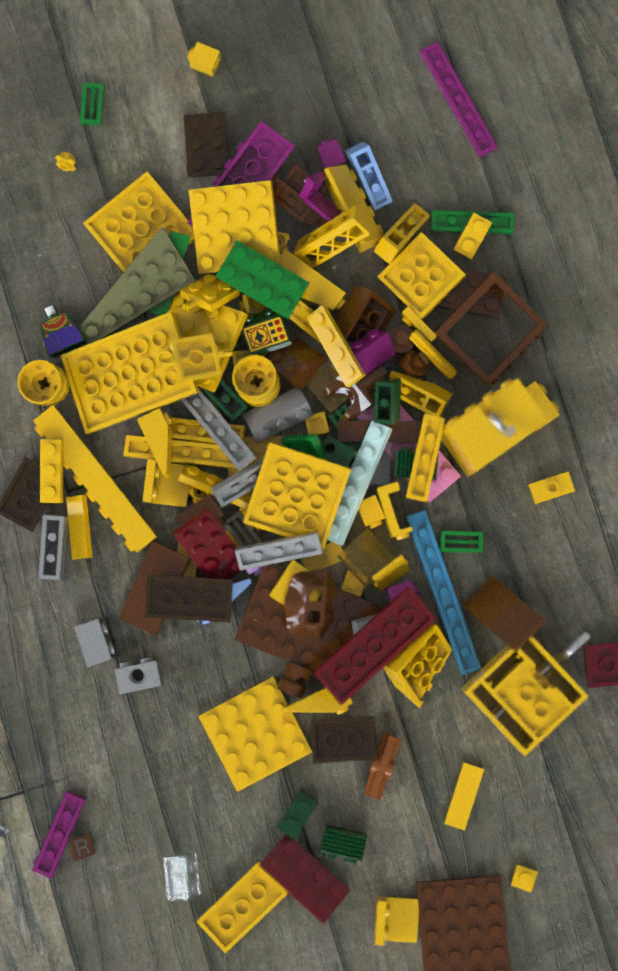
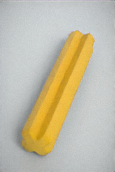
M414 330L409 335V339L448 379H452L457 374V370L419 330Z

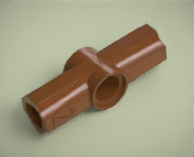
M386 733L383 734L377 751L378 760H372L369 769L370 775L363 792L364 795L381 800L387 780L390 779L394 769V759L401 742L400 738Z

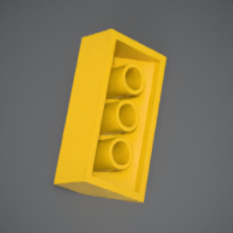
M347 165L324 169V174L326 175L324 182L336 207L342 213L356 204L363 209L360 220L371 229V233L355 243L359 253L377 246L382 236H384V232L380 224L376 225L373 219L375 217L371 206L367 207L364 201L366 196L361 187L358 188L355 183L357 178L352 169L349 170ZM356 225L350 228V232H362Z

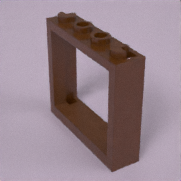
M491 272L433 333L485 385H494L502 377L500 373L505 368L507 370L516 363L515 358L519 354L523 355L531 347L529 343L534 338L537 340L544 334V327L547 324L495 272ZM495 284L536 326L487 375L446 333Z

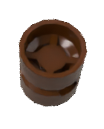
M288 661L284 669L285 677H281L277 689L302 699L306 690L304 684L309 682L313 671Z

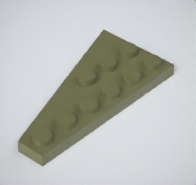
M163 226L79 326V330L88 344L102 339L196 281Z

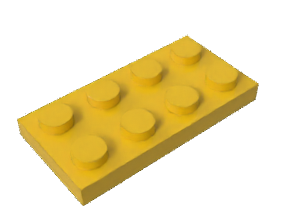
M260 861L247 871L196 921L225 954L288 894L259 867Z

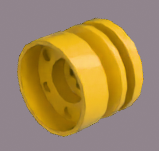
M250 355L241 359L234 367L232 381L240 398L246 404L254 407H264L277 398L280 391V379L272 362L266 357ZM257 381H260L259 387L255 386Z
M44 360L31 361L21 369L18 375L17 384L19 392L24 399L31 403L47 407L55 406L62 402L69 393L70 384L66 372L51 362ZM48 382L50 383V386L45 387L43 383Z

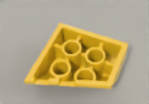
M432 623L384 666L383 669L394 686L420 708L423 704L421 699L425 691H430L433 684H431L435 673L441 671L452 649L439 627Z

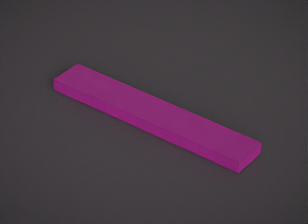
M438 41L420 50L419 54L477 156L481 158L498 148L496 142Z

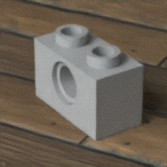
M152 657L140 659V664L132 665V661L120 663V668L114 669L119 694L163 685L159 661H153ZM135 669L143 671L144 678L141 681L133 677Z

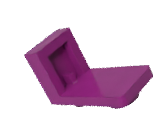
M319 171L314 175L310 174L303 181L304 187L299 196L329 222L340 215L342 211L318 191L326 177L325 174Z

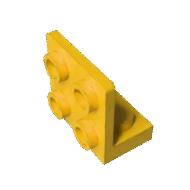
M148 459L143 502L186 507L188 501L187 488L189 485L178 481L184 465L171 463V477L167 479L162 475L156 460Z
M377 896L375 945L384 946V941L417 942L418 899Z

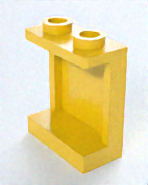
M398 482L376 489L377 498L385 516L384 520L390 538L395 537L396 541L409 537V532L413 531L412 527L399 529L389 495L400 491Z

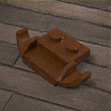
M295 164L284 180L274 175L271 180L274 201L302 223L322 226L328 222L299 196L304 187L303 181L310 175L308 172ZM321 184L318 191L325 196L329 189Z

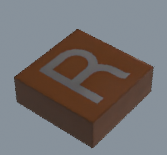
M89 833L68 840L74 861L96 854Z

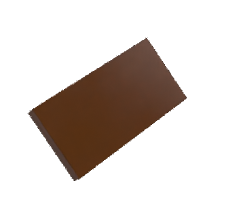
M152 541L119 619L158 636L165 619L145 618L147 575L183 577L191 558Z
M493 576L463 604L467 611L514 652H517L546 622L542 616Z

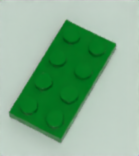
M236 240L215 276L288 320L310 284L305 279Z

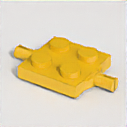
M208 274L180 290L181 297L188 300V302L182 304V308L186 312L196 307L212 312L240 296V291L216 278L214 275Z
M212 333L173 339L170 341L172 358L160 359V367L174 366L179 383L218 377L222 375L220 358L231 357L232 352H230L231 348L218 350Z

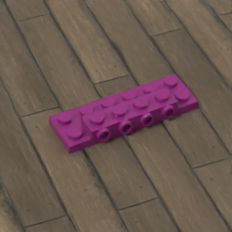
M260 121L247 141L242 140L236 149L238 151L234 159L232 157L228 159L224 165L226 170L222 175L218 174L215 177L212 185L217 187L270 181L295 146L264 122ZM191 217L187 223L193 227Z

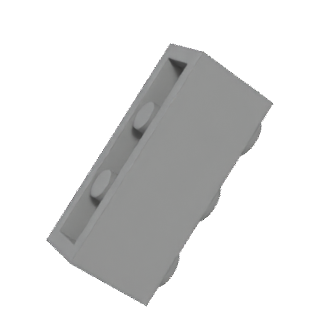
M294 388L278 396L272 403L264 407H256L242 415L254 439L259 443L313 416V413L302 391Z
M43 515L38 579L64 580L68 517Z

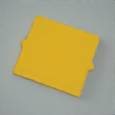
M400 555L372 576L375 581L374 585L382 592L410 571L407 559Z

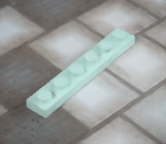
M371 421L352 465L327 540L343 546L393 429Z

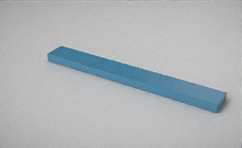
M423 510L408 515L406 520L408 526L413 529L411 534L460 673L465 675L482 669L427 512Z

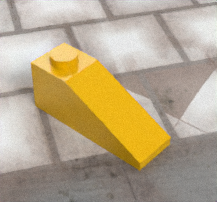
M414 203L381 238L374 252L390 264L431 215Z
M394 371L389 375V377L401 378V400L432 416L440 417L453 396V393L424 380Z
M158 408L138 418L137 421L162 475L168 479L171 477L172 429L170 424H172V420L167 412L164 413Z
M324 687L282 708L283 712L297 713L337 712V715L349 710L348 706L353 704V702L349 698L341 706Z

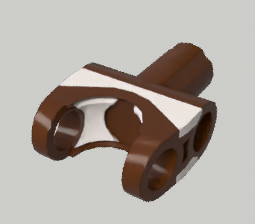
M378 366L353 386L346 387L339 375L324 390L323 394L326 397L344 394L350 399L351 407L342 416L345 422L362 415L374 406L376 398L372 391L375 390V383L382 377L388 376L386 371L381 366Z

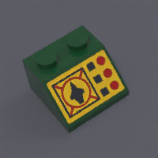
M265 308L262 312L256 314H247L248 317L242 328V334L250 355H262L291 345L281 315L269 308Z

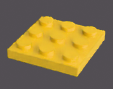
M421 232L377 277L423 320L464 279L466 274Z

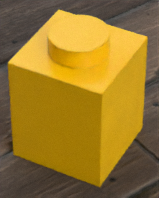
M197 42L194 48L191 47L188 59L191 68L214 76L221 55L219 50Z
M376 495L362 500L358 512L364 526H370L372 529L382 525L381 520L385 519Z

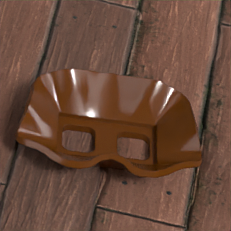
M329 570L302 571L292 577L284 600L286 625L290 632L321 639L332 625L335 613L331 603L337 595V586ZM321 589V600L310 601V590ZM308 611H320L319 621L316 623L307 622Z

